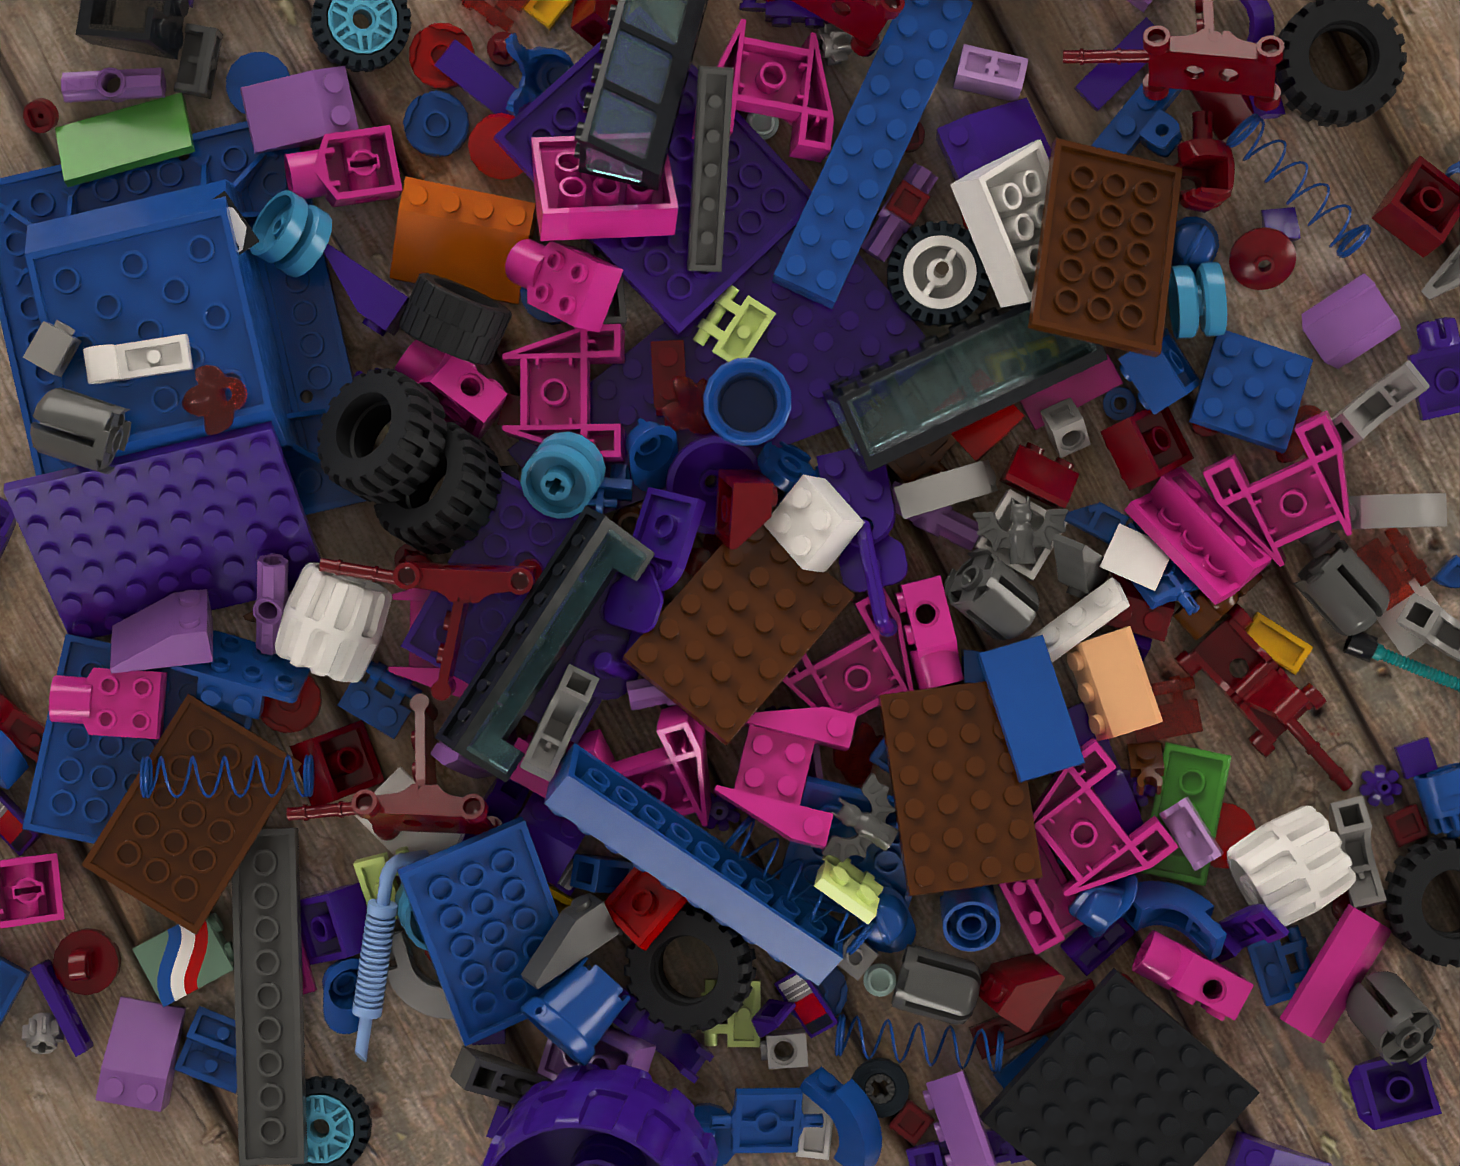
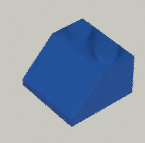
M1167 328L1164 329L1162 350L1159 356L1152 357L1129 351L1118 358L1121 363L1120 370L1123 376L1129 382L1133 381L1139 391L1138 398L1145 409H1151L1154 415L1190 393L1201 383Z

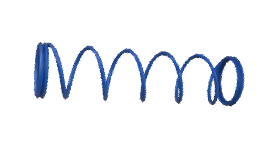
M1252 114L1240 123L1226 141V145H1229V148H1234L1243 142L1256 129L1260 121L1262 123V128L1256 141L1242 161H1246L1255 153L1271 144L1281 142L1284 145V150L1278 163L1264 180V183L1269 182L1276 175L1294 165H1305L1306 171L1303 179L1286 202V205L1312 188L1322 185L1326 186L1327 195L1307 226L1312 225L1332 210L1340 207L1348 208L1349 215L1340 233L1329 245V248L1347 236L1339 245L1336 254L1339 258H1345L1354 253L1369 237L1371 233L1369 224H1363L1343 234L1351 218V207L1346 204L1337 205L1321 213L1330 195L1329 185L1318 183L1299 192L1308 174L1307 162H1294L1276 172L1286 153L1287 144L1285 140H1273L1254 150L1264 131V119L1258 116V114ZM1250 124V126L1240 136H1238ZM1364 231L1362 236L1350 248L1344 251L1346 246Z
M306 754L304 758V794L299 789L290 755L285 757L280 781L274 794H270L267 789L258 755H255L253 758L246 788L243 794L240 795L235 789L226 755L222 757L217 781L210 795H207L202 787L195 756L192 755L190 758L186 779L179 795H175L171 790L163 757L160 756L158 759L153 781L151 757L143 756L140 764V791L144 799L150 798L157 782L160 765H162L164 779L170 794L174 798H179L186 789L193 763L202 794L206 798H211L218 788L225 761L231 788L238 798H242L250 787L257 760L264 790L273 798L281 788L287 762L289 761L297 792L302 797H311L314 790L313 756Z
M749 815L723 845V848L728 850L752 822L738 853V861L746 860L776 840L777 843L762 874V881L771 880L792 864L801 861L799 870L787 893L786 902L794 901L814 887L813 883L789 899L803 868L802 858L791 861L765 879L779 847V838L768 840L741 858L744 847L755 826V819ZM822 892L811 914L810 922L815 923L819 921L824 916L829 914L831 911L839 907L840 904L837 903L829 910L824 912L822 915L813 920L814 915L824 897V893ZM847 910L836 933L834 943L842 942L865 926L846 950V953L852 955L869 937L877 926V922H874V920L869 924L864 922L837 940L850 912Z
M839 1014L838 1016L839 1023L837 1024L835 1040L836 1057L838 1055L839 1057L842 1056L857 1019L865 1058L870 1060L876 1053L888 1022L894 1056L897 1062L901 1063L907 1056L919 1025L928 1065L932 1067L936 1063L947 1032L951 1029L959 1068L963 1070L969 1063L977 1038L982 1031L989 1068L993 1073H1001L1004 1031H998L995 1069H993L987 1036L982 1028L977 1031L966 1062L962 1066L956 1034L951 1025L945 1029L933 1062L930 1063L925 1033L920 1022L914 1026L904 1055L899 1060L893 1027L889 1019L884 1021L873 1052L869 1057L866 1053L862 1024L858 1015L853 1018L845 1041L846 1016L844 1014Z

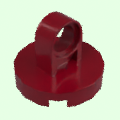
M85 928L74 931L62 939L55 950L53 959L55 975L62 986L74 994L91 995L99 993L111 985L120 972L121 955L119 947L108 936L104 935L105 933L101 930Z

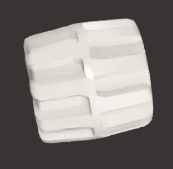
M309 563L302 569L284 608L275 642L276 654L283 659L290 660V664L295 667L310 668L312 674L318 676L328 675L333 680L339 682H359L363 678L380 643L392 601V594L385 587L372 582V580L345 575L336 576L334 573L319 571L320 563Z
M1309 805L1301 806L1261 825L1231 846L1226 854L1231 874L1248 905L1264 904L1284 926L1319 911L1349 890L1356 881V875L1350 867L1353 863L1350 856L1342 851L1340 837L1336 832L1330 831L1327 819Z

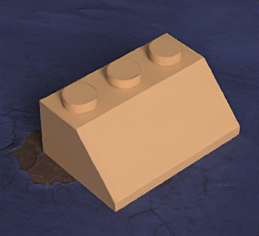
M1131 626L1081 641L1066 652L1068 666L1073 671L1078 685L1079 698L1084 703L1089 717V727L1092 733L1095 734L1097 741L1114 738L1163 722Z

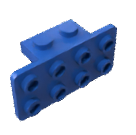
M213 630V662L169 667L170 669L198 677L196 698L209 706L259 720L263 712L265 696L287 703L296 702L311 671L308 667H295L291 665L290 660L283 659L276 653L273 655L261 653L256 648V642L216 630Z

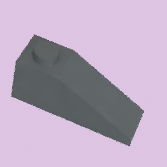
M1058 533L1054 534L1053 546L1058 581L1068 587L1066 593L1083 599L1105 582L1109 571L1099 567L1104 557L1082 543Z
M587 893L575 898L570 906L562 910L521 973L523 980L538 990L617 936L619 932L605 903L594 895Z
M462 1046L450 1075L466 1091L516 1104L533 1085L542 1081H553L528 1068Z

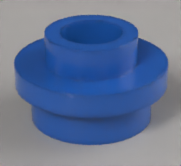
M1113 388L1104 396L1103 410L1113 420H1124L1130 417L1136 409L1135 396L1126 388ZM1118 397L1125 400L1126 406L1123 410H1118L1114 406V401Z

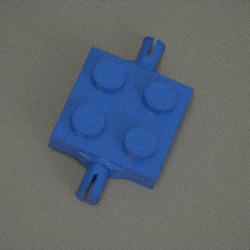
M1135 521L1126 526L1145 534ZM1171 559L1167 563L1156 591L1131 581L1151 609L1172 601H1179L1188 615L1195 614L1200 609V606L1190 595L1191 592L1199 588Z
M735 1088L734 1106L730 1115H710V1129H730L732 1153L798 1152L799 1137L803 1128H823L824 1118L822 1113L803 1114V1093L801 1088Z

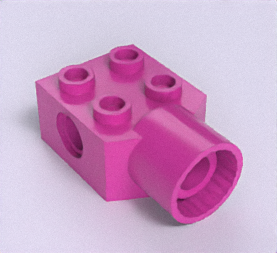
M390 125L324 134L318 150L284 155L288 190L304 199L324 196L333 208L396 199L403 191Z
M524 239L515 244L509 252L505 264V272L508 279L527 289L528 304L574 327L600 332L623 273V269L578 247L556 241H550L544 246L531 239Z
M417 339L404 352L394 368L397 372L408 376L438 397L439 403L443 406L446 417L444 420L446 422H453L479 439L497 420L507 397V393L502 385L492 378L487 379L479 373L473 363L441 352Z
M936 575L898 585L900 592L894 593L898 612H905L908 624L902 625L906 644H913L914 650L909 652L919 690L935 688L964 680L959 660L957 639L941 576ZM922 604H927L932 610L931 618L925 623H920L916 618V610Z
M93 668L88 677L55 675L51 683L49 695L50 721L84 724L88 735L160 739L163 735L167 672L130 671L111 674L110 669Z
M57 853L0 860V929L65 919Z
M1152 930L1143 941L1132 965L1133 972L1167 990L1171 989L1177 997L1187 1003L1194 1005L1196 1000L1201 1002L1200 1007L1205 1009V1012L1221 1021H1224L1226 1016L1234 1021L1236 1020L1254 986L1243 975L1213 959L1209 960L1200 952L1185 944L1174 941L1155 930ZM1209 980H1213L1212 986L1207 990H1203L1204 984Z

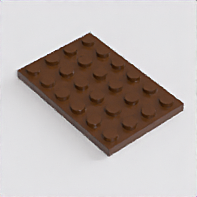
M1059 138L1053 141L1030 308L1029 329L1152 357H1157L1161 354L1183 168Z
M763 524L737 549H729L723 543L662 611L655 627L651 631L643 633L624 654L622 660L727 746L852 601L855 594L827 571L803 570Z
M986 681L879 695V706L908 897L1043 878L1028 781L1021 783L1018 781Z
M187 694L149 756L153 766V781L158 759L160 756L163 757L168 781L175 795L180 794L186 779L190 758L192 755L195 756L202 787L205 793L210 795L217 781L222 757L226 755L235 789L240 795L243 794L246 788L255 755L259 756L267 789L270 794H274L280 781L285 757L290 754L200 701L195 696ZM291 756L296 776L303 763ZM257 760L250 787L242 798H238L231 788L225 761L218 788L211 798H206L202 794L193 763L186 789L179 798H174L170 794L164 779L162 765H160L154 790L150 798L144 799L140 791L139 771L83 861L82 866L193 934H198L293 781L289 761L287 762L281 788L273 798L264 790Z

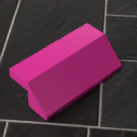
M1182 466L1161 476L1150 493L1131 501L1124 510L1215 605L1236 594L1272 561V558Z
M1035 829L1043 878L998 884L1034 954L1038 955L1065 940L1063 935L1083 925V923L1069 913V906L1076 897L1074 894L1067 897L1064 895L1061 886L1067 880L1046 840Z
M1348 904L1280 1016V1019L1307 1036L1325 1043L1346 1008V1000L1350 990L1358 982H1362L1392 933L1391 929Z

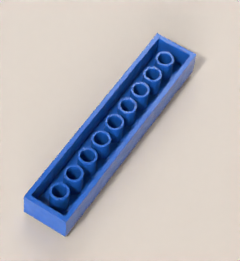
M905 0L903 10L897 18L892 19L774 272L772 282L833 309L967 20L973 2L969 0Z
M576 743L572 745L560 760L555 774L548 784L544 802L555 815L559 817L564 816L576 824L582 833L592 835L603 842L609 851L621 854L630 860L635 868L642 872H648L657 878L665 888L675 890L684 896L692 906L702 908L711 914L722 926L731 927L740 933L746 942L758 945L767 951L773 960L783 962L794 969L800 978L810 980L819 986L843 959V941L834 943L836 933L842 922L827 914L819 921L811 923L810 917L816 906L803 896L798 897L792 902H786V896L790 887L775 877L763 882V869L748 859L738 861V852L732 848L728 850L723 848V842ZM766 873L765 879L771 875ZM792 890L789 899L796 896L798 893ZM818 907L813 920L825 911ZM843 928L837 940L843 937Z

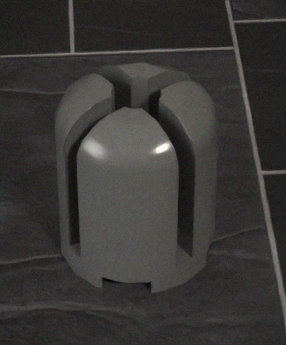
M54 388L43 396L35 408L33 417L40 421V423H31L30 435L33 447L39 453L103 474H110L115 470V467L109 465L114 459L118 450L125 451L128 442L131 422L125 420V412L130 409L66 388Z
M1339 540L1334 545L1336 550L1330 554L1326 553L1320 558H1313L1297 574L1301 581L1295 582L1293 585L1336 633L1351 636L1371 627L1377 621V617H1381L1385 613L1391 597L1388 588L1346 541Z
M978 548L967 553L971 558L963 563L958 571L952 568L945 581L944 591L948 596L949 603L993 639L1006 640L1020 636L1036 617L1035 612L1038 611L1040 602L1036 588L988 549Z
M907 944L898 980L894 988L891 1007L952 1025L964 1024L972 1016L978 1000L982 981L979 967L971 960Z
M1378 971L1365 976V979L1376 991V996L1391 1014L1392 1018L1360 982L1350 990L1346 1000L1348 1017L1378 1051L1381 1057L1391 1066H1393L1391 1062L1407 1061L1411 1065L1424 1058L1433 1049L1430 1042L1435 1036L1437 1027L1441 1030L1438 1018L1397 974L1389 971Z

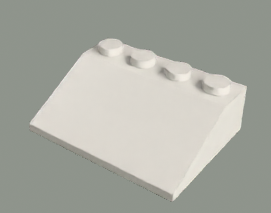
M1041 139L970 172L950 185L1001 308L1032 301L1050 163Z

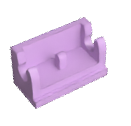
M963 44L953 88L1011 102L1019 99L1022 91L1028 58Z
M1188 797L1159 814L1195 871L1224 854Z

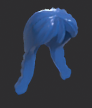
M512 33L505 39L506 49L510 56L519 64L522 78L519 82V88L515 89L509 97L505 109L510 114L517 116L520 107H523L524 104L532 103L570 69L574 63L563 50L546 47L526 49L522 44H519L517 34Z

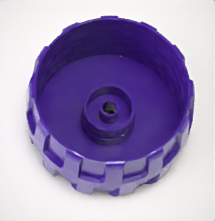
M588 1063L586 1066L579 1064L564 1068L555 1080L542 1081L533 1085L520 1098L498 1128L481 1166H716L719 1150L712 1132L705 1133L695 1118L693 1103L678 1089L666 1090L654 1083L648 1072L636 1067L620 1064L616 1070L601 1069L595 1064Z

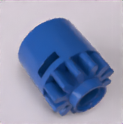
M1460 762L1444 765L1436 770L1415 776L1413 779L1431 833L1436 835L1443 832V834L1446 833L1447 838L1460 837Z
M993 885L946 891L944 895L940 896L943 933L946 940L953 947L962 951L975 952L983 950L995 942L1000 933L1001 925L997 897L994 894Z

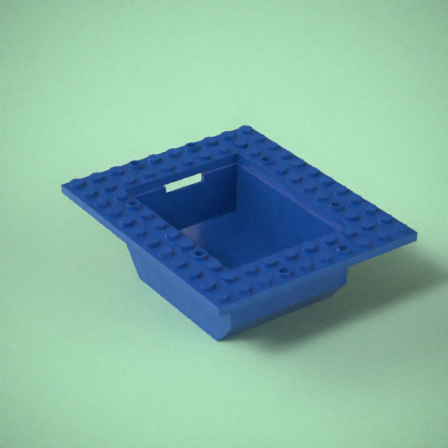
M244 121L193 133L195 152L190 153L189 158L184 161L180 160L178 156L71 187H67L64 182L61 164L0 178V322L36 476L79 466L39 453L33 447L30 435L31 423H40V421L33 417L38 402L50 390L66 388L130 409L125 412V420L131 422L128 442L125 451L118 450L115 457L272 421L306 516L367 502L332 482L329 476L324 473L317 452V447L320 446L317 440L318 430L322 429L321 419L323 414H327L330 408L329 402L333 397H337L341 393L339 389L344 384H351L353 382V372L326 255L323 252L315 265L304 275L297 278L288 276L278 270L274 263H267L254 256L250 249L239 255L226 196L213 199L225 191L252 229L265 205L276 194L288 190L284 155L302 152L301 147L254 154L248 123ZM312 198L305 199L308 205H314ZM56 320L61 321L75 329L72 336L82 341L62 377L53 375L23 358L43 321L53 325ZM181 334L188 335L193 363L192 370L109 383L88 384L83 353L84 348L108 344L118 345ZM306 391H311L313 394V399L309 403H305L302 400V395Z

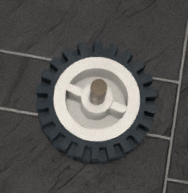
M933 221L926 222L924 225H918L906 233L892 251L887 267L888 289L891 291L894 302L900 307L899 309L909 315L915 322L919 321L927 326L937 325V327L948 324L953 325L970 316L986 296L990 286L989 278L969 229L961 228L962 225L954 223V225L949 224L947 221H940L938 223H933Z

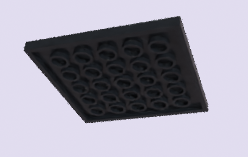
M1113 968L982 1112L980 1118L1036 1166H1194L1260 1092L1125 976Z

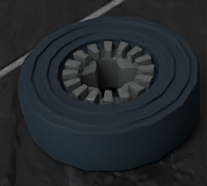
M874 1058L867 1060L857 1067L851 1078L868 1096L878 1118L894 1115L903 1108L908 1099L910 1086L906 1073L899 1064L890 1059ZM883 1080L886 1081L885 1087L888 1092L885 1095L881 1092L874 1095L872 1093L874 1091L872 1083L874 1081L878 1083Z

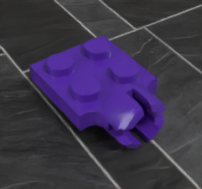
M1443 317L1431 322H1422L1416 328L1420 345L1418 352L1407 355V359L1412 362L1430 385L1425 392L1415 398L1419 419L1424 421L1460 413V336L1455 318Z

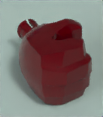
M1205 110L1195 111L1192 113V139L1184 141L1177 146L1178 163L1173 166L1183 168L1181 179H1189L1195 183V189L1180 191V205L1186 209L1205 213L1220 206L1230 198L1234 185L1235 162L1229 145H1226L1224 141L1213 139V112L1208 111L1207 115H1205Z

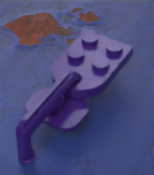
M851 448L816 456L820 478H825L865 522L839 558L842 581L853 592L868 591L874 624L882 636L891 637L897 632L898 624L893 618L889 617L883 587L900 583L907 575L908 563L902 543L888 535L895 523L896 508L887 464L868 472L860 468Z
M648 487L633 537L652 550L655 555L637 582L625 575L611 586L604 607V616L609 624L632 631L625 653L643 633H647L655 627L662 609L665 591L674 586L681 578L706 505L705 501ZM608 652L600 653L594 661L596 669L603 670L618 678L632 681L639 676V673L625 661L619 662L614 660Z

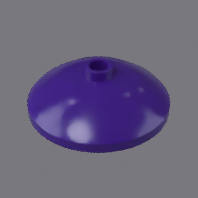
M719 435L702 437L686 445L673 459L666 476V491L698 498L706 502L697 532L704 534H715L719 469H750L761 472L757 457L747 446H739L724 441ZM709 475H714V483L706 485L705 479Z

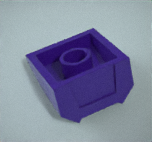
M1379 1056L1355 1065L1348 1077L1358 1117L1372 1130L1442 1114L1430 1078L1426 1056L1411 1065L1407 1061L1391 1062L1393 1066Z

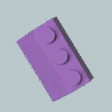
M965 1070L927 1082L928 1090L922 1092L928 1110L935 1109L939 1122L933 1124L939 1142L946 1141L950 1153L944 1155L947 1166H998Z

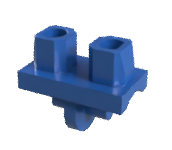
M624 464L611 465L610 478L604 477V481L587 506H596V511L603 514L604 507L617 508L618 500L632 502L633 484L632 480H630L629 466Z

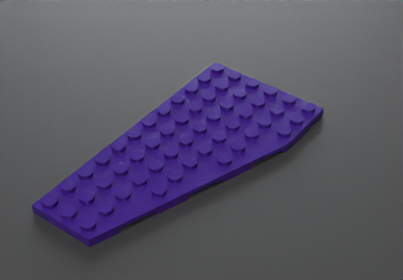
M796 226L732 284L740 290L733 302L741 306L749 295L776 313L748 358L754 357L771 363L783 374L791 390L792 408L786 425L774 438L759 445L747 446L756 457L767 442L772 441V445L781 448L783 446L779 444L780 441L787 445L793 444L839 426L822 393L830 389L829 383L844 376L851 379L860 374L859 369L875 362L881 365L890 360V354L905 348L909 352L919 347L918 342L926 338L910 316L899 309L900 307L894 302L892 294L859 254L833 309L772 282L774 272ZM713 302L678 335L664 322L625 354V364H612L591 381L590 424H621L625 429V441L629 432L637 426V419L639 418L644 419L646 422L651 421L665 425L664 416H656V409H654L651 341L684 340L688 407H686V415H678L679 432L676 433L678 452L694 440L718 435L711 428L704 414L703 394L709 378L727 361L712 352L718 342L714 337L710 336L704 347L693 340L699 330L697 325L702 318L706 319L715 303ZM726 311L717 327L725 331L735 315ZM836 316L837 325L833 328L827 327L824 319L829 318L828 323L833 324L834 319L830 317ZM934 353L892 373L891 375L898 388L940 353ZM883 378L870 383V391L847 401L854 420L863 417L872 410L867 404L870 399L878 405L873 399L875 394H878L882 400L891 394ZM519 440L507 451L523 469L538 446ZM625 447V462L605 463L604 477L610 478L611 465L624 464L629 466L630 480H632L629 456ZM632 480V502L618 500L617 508L604 507L603 515L645 499L647 492L640 490L634 485ZM588 506L596 511V506Z

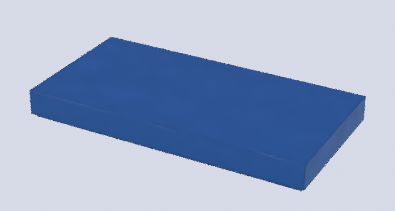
M1043 635L979 653L978 658L1019 783L1085 763Z

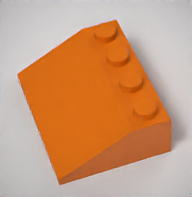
M405 176L398 209L390 279L415 284L419 274L429 273L462 284L493 300L519 305L521 286L508 279L505 272V264L508 254L515 244L524 239H533L537 220L536 203Z

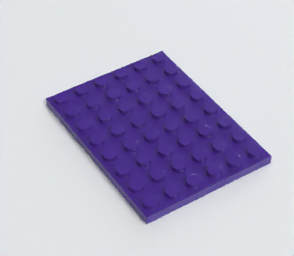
M640 7L624 19V22L675 45ZM621 30L608 80L655 103H660L673 57L670 53ZM601 41L493 138L533 182L531 138L575 136L578 123H585L587 113L583 112L587 92L593 93L595 83H591L595 63L601 64L604 55L599 53ZM691 64L668 151L678 203L675 235L587 239L609 263L623 269L621 276L677 335L797 225L812 193L748 122L735 111L733 133L729 141L722 272L687 270L694 152L692 133L698 82V69L693 64ZM605 89L594 127V135L652 133L657 115L655 112Z
M272 421L114 457L109 466L115 467V470L110 474H103L82 466H76L4 483L3 492L67 634L92 639L112 634V626L172 593L184 592L186 590L207 589L211 611L257 600V560L261 555L280 554L289 560V591L293 590L302 569L307 564L320 563L321 555Z

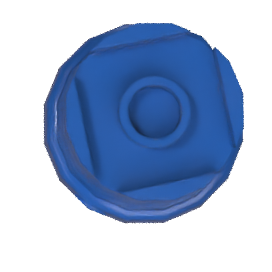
M754 357L736 358L721 365L709 378L703 394L704 414L711 428L724 441L739 446L759 445L774 438L786 425L792 408L791 390L783 374L771 363Z
M587 957L567 969L540 996H532L521 1006L522 1013L536 1028L571 1059L582 1066H586L595 1055L594 1047L621 1010L631 1000L629 995H623L621 998L618 997L624 989L598 965L595 964L593 967L590 965L587 967L583 966L589 959Z

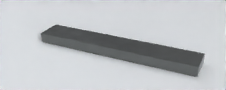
M698 66L687 256L688 271L722 272L734 68Z

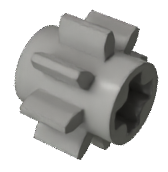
M825 24L824 28H818V34L816 35L821 59L826 58V66L841 64V61L848 60V55L853 51L850 44L852 35L840 30V28L833 24Z
M37 1013L32 1018H29L28 1025L22 1026V1040L26 1041V1047L36 1054L51 1053L54 1049H57L58 1042H64V1034L53 1014Z

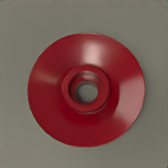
M1267 227L1256 228L1244 233L1235 241L1229 254V266L1233 277L1241 285L1254 290H1266L1280 285L1291 275L1296 263V251L1290 238L1277 229ZM1263 260H1267L1270 262V264L1265 267L1258 266V264Z

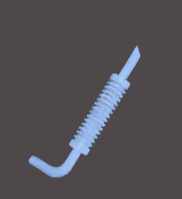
M427 850L399 853L392 856L381 870L377 899H371L367 904L361 946L362 951L360 952V964L358 966L359 970L352 1013L359 1017L355 1054L363 1062H367L373 1019L380 1018L383 1010L382 1004L384 1003L383 998L385 997V985L387 983L386 979L390 963L396 921L395 916L397 915L398 908L397 903L390 900L392 884L398 869L430 856Z

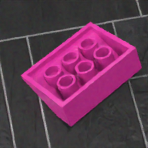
M652 133L594 135V137L641 159H645ZM575 136L531 138L536 212L541 241L675 235L678 203L669 155H667L659 189L656 191L580 173L579 159L574 158L577 144ZM592 148L587 168L642 181V171Z

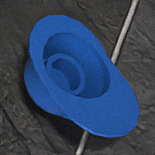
M1197 216L1185 217L1177 221L1171 266L1188 264L1195 275L1201 263L1213 262L1219 248V237L1214 226L1206 219Z
M639 418L637 419V426L629 432L625 441L631 477L634 485L642 491L647 492L648 487L662 489L666 486L668 469L675 456L679 453L676 431L670 426L660 425L651 421L646 422L644 419Z
M1135 874L1079 892L1078 896L1069 906V913L1087 926L1090 936L1094 938L1100 937L1129 910L1136 898L1138 880Z
M883 886L884 888L878 896L880 900L877 914L873 919L874 922H877V926L866 941L881 952H900L906 949L907 944L911 945L916 936L915 923L902 895L891 887ZM856 917L859 925L864 923V921Z
M360 958L337 960V962L328 967L322 979L324 1019L329 1028L339 1034H351L358 1031L359 1017L352 1013Z

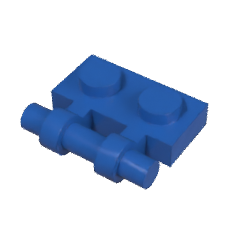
M371 660L366 670V673L370 674L367 682L360 680L359 682L350 683L337 706L395 739L412 712L411 709L401 704L405 696L412 699L414 695L422 694L423 691L412 685V680L405 677L402 679L387 670L388 666L382 662L375 663ZM380 681L395 689L392 698L376 689Z
M1298 925L1287 927L1289 930V941L1281 944L1280 939L1268 943L1264 939L1246 947L1264 1005L1267 1007L1291 999L1296 991L1295 984L1302 982L1311 967L1306 951L1308 943L1306 937L1301 935ZM1294 953L1298 969L1290 972L1285 955Z

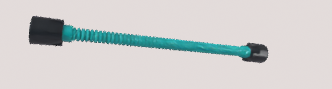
M1365 632L1347 636L1343 647V652L1366 662H1370L1371 658L1377 661L1383 659V662L1398 666L1423 678L1426 677L1430 681L1434 680L1435 683H1442L1443 686L1460 692V678L1457 679L1456 676H1449L1448 673L1441 672V670L1434 669L1429 665L1414 661V659L1409 657L1406 658V656L1401 654L1398 655L1397 652H1390L1389 649L1386 650L1384 648V645L1377 642V637Z

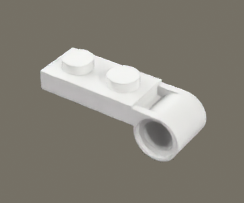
M187 334L118 345H98L83 349L88 384L109 383L193 369Z

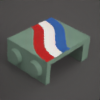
M216 912L210 913L196 935L177 924L132 949L163 1007L234 970L233 943L226 941L222 930H224L223 923Z

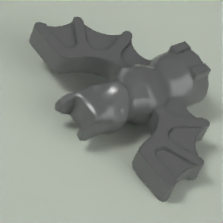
M1030 497L1026 498V504H1015V499L1011 498L1010 520L1012 527L1009 532L1001 528L997 516L993 512H975L973 516L978 523L977 535L986 537L991 542L994 552L1001 548L1010 549V564H1035L1034 549L1043 546L1051 550L1054 534L1066 532L1065 518L1069 510L1049 509L1046 511L1043 524L1036 531L1030 525L1032 520Z
M874 773L869 774L861 787V792L868 798L871 804L870 813L861 812L859 807L854 804L851 805L841 798L838 801L843 805L838 813L830 812L844 825L853 827L857 834L847 838L837 835L830 836L826 847L822 849L824 856H835L840 862H844L845 859L853 855L866 858V850L870 844H875L880 849L886 851L895 840L898 829L885 823L886 817L890 813L895 812V808L889 804L887 799L889 787L881 784L876 779Z

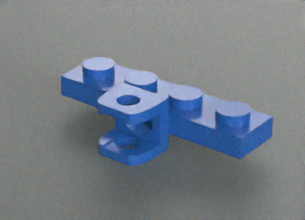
M1142 83L1091 146L1130 155L1141 141V144L1160 157H1169L1182 141V134L1178 122L1165 111L1183 89L1169 88V93L1164 99L1154 101L1145 97Z

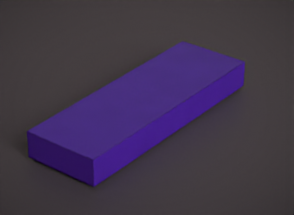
M1146 17L1113 50H1117V48L1144 49V31L1148 27L1155 25ZM1099 63L1074 89L1098 112L1147 63H1121V65H1117V63Z
M47 959L30 968L75 1057L88 1051L94 1044L65 987L57 979L51 960Z

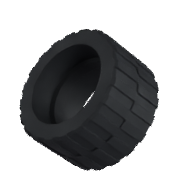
M422 273L417 278L399 321V326L408 335L441 352L471 363L489 365L493 361L512 313L501 303L476 290L437 275Z

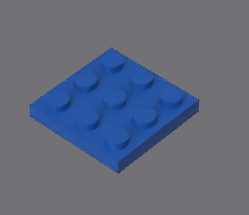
M1226 330L1224 335L1214 337L1189 422L1284 453L1289 444L1313 359Z

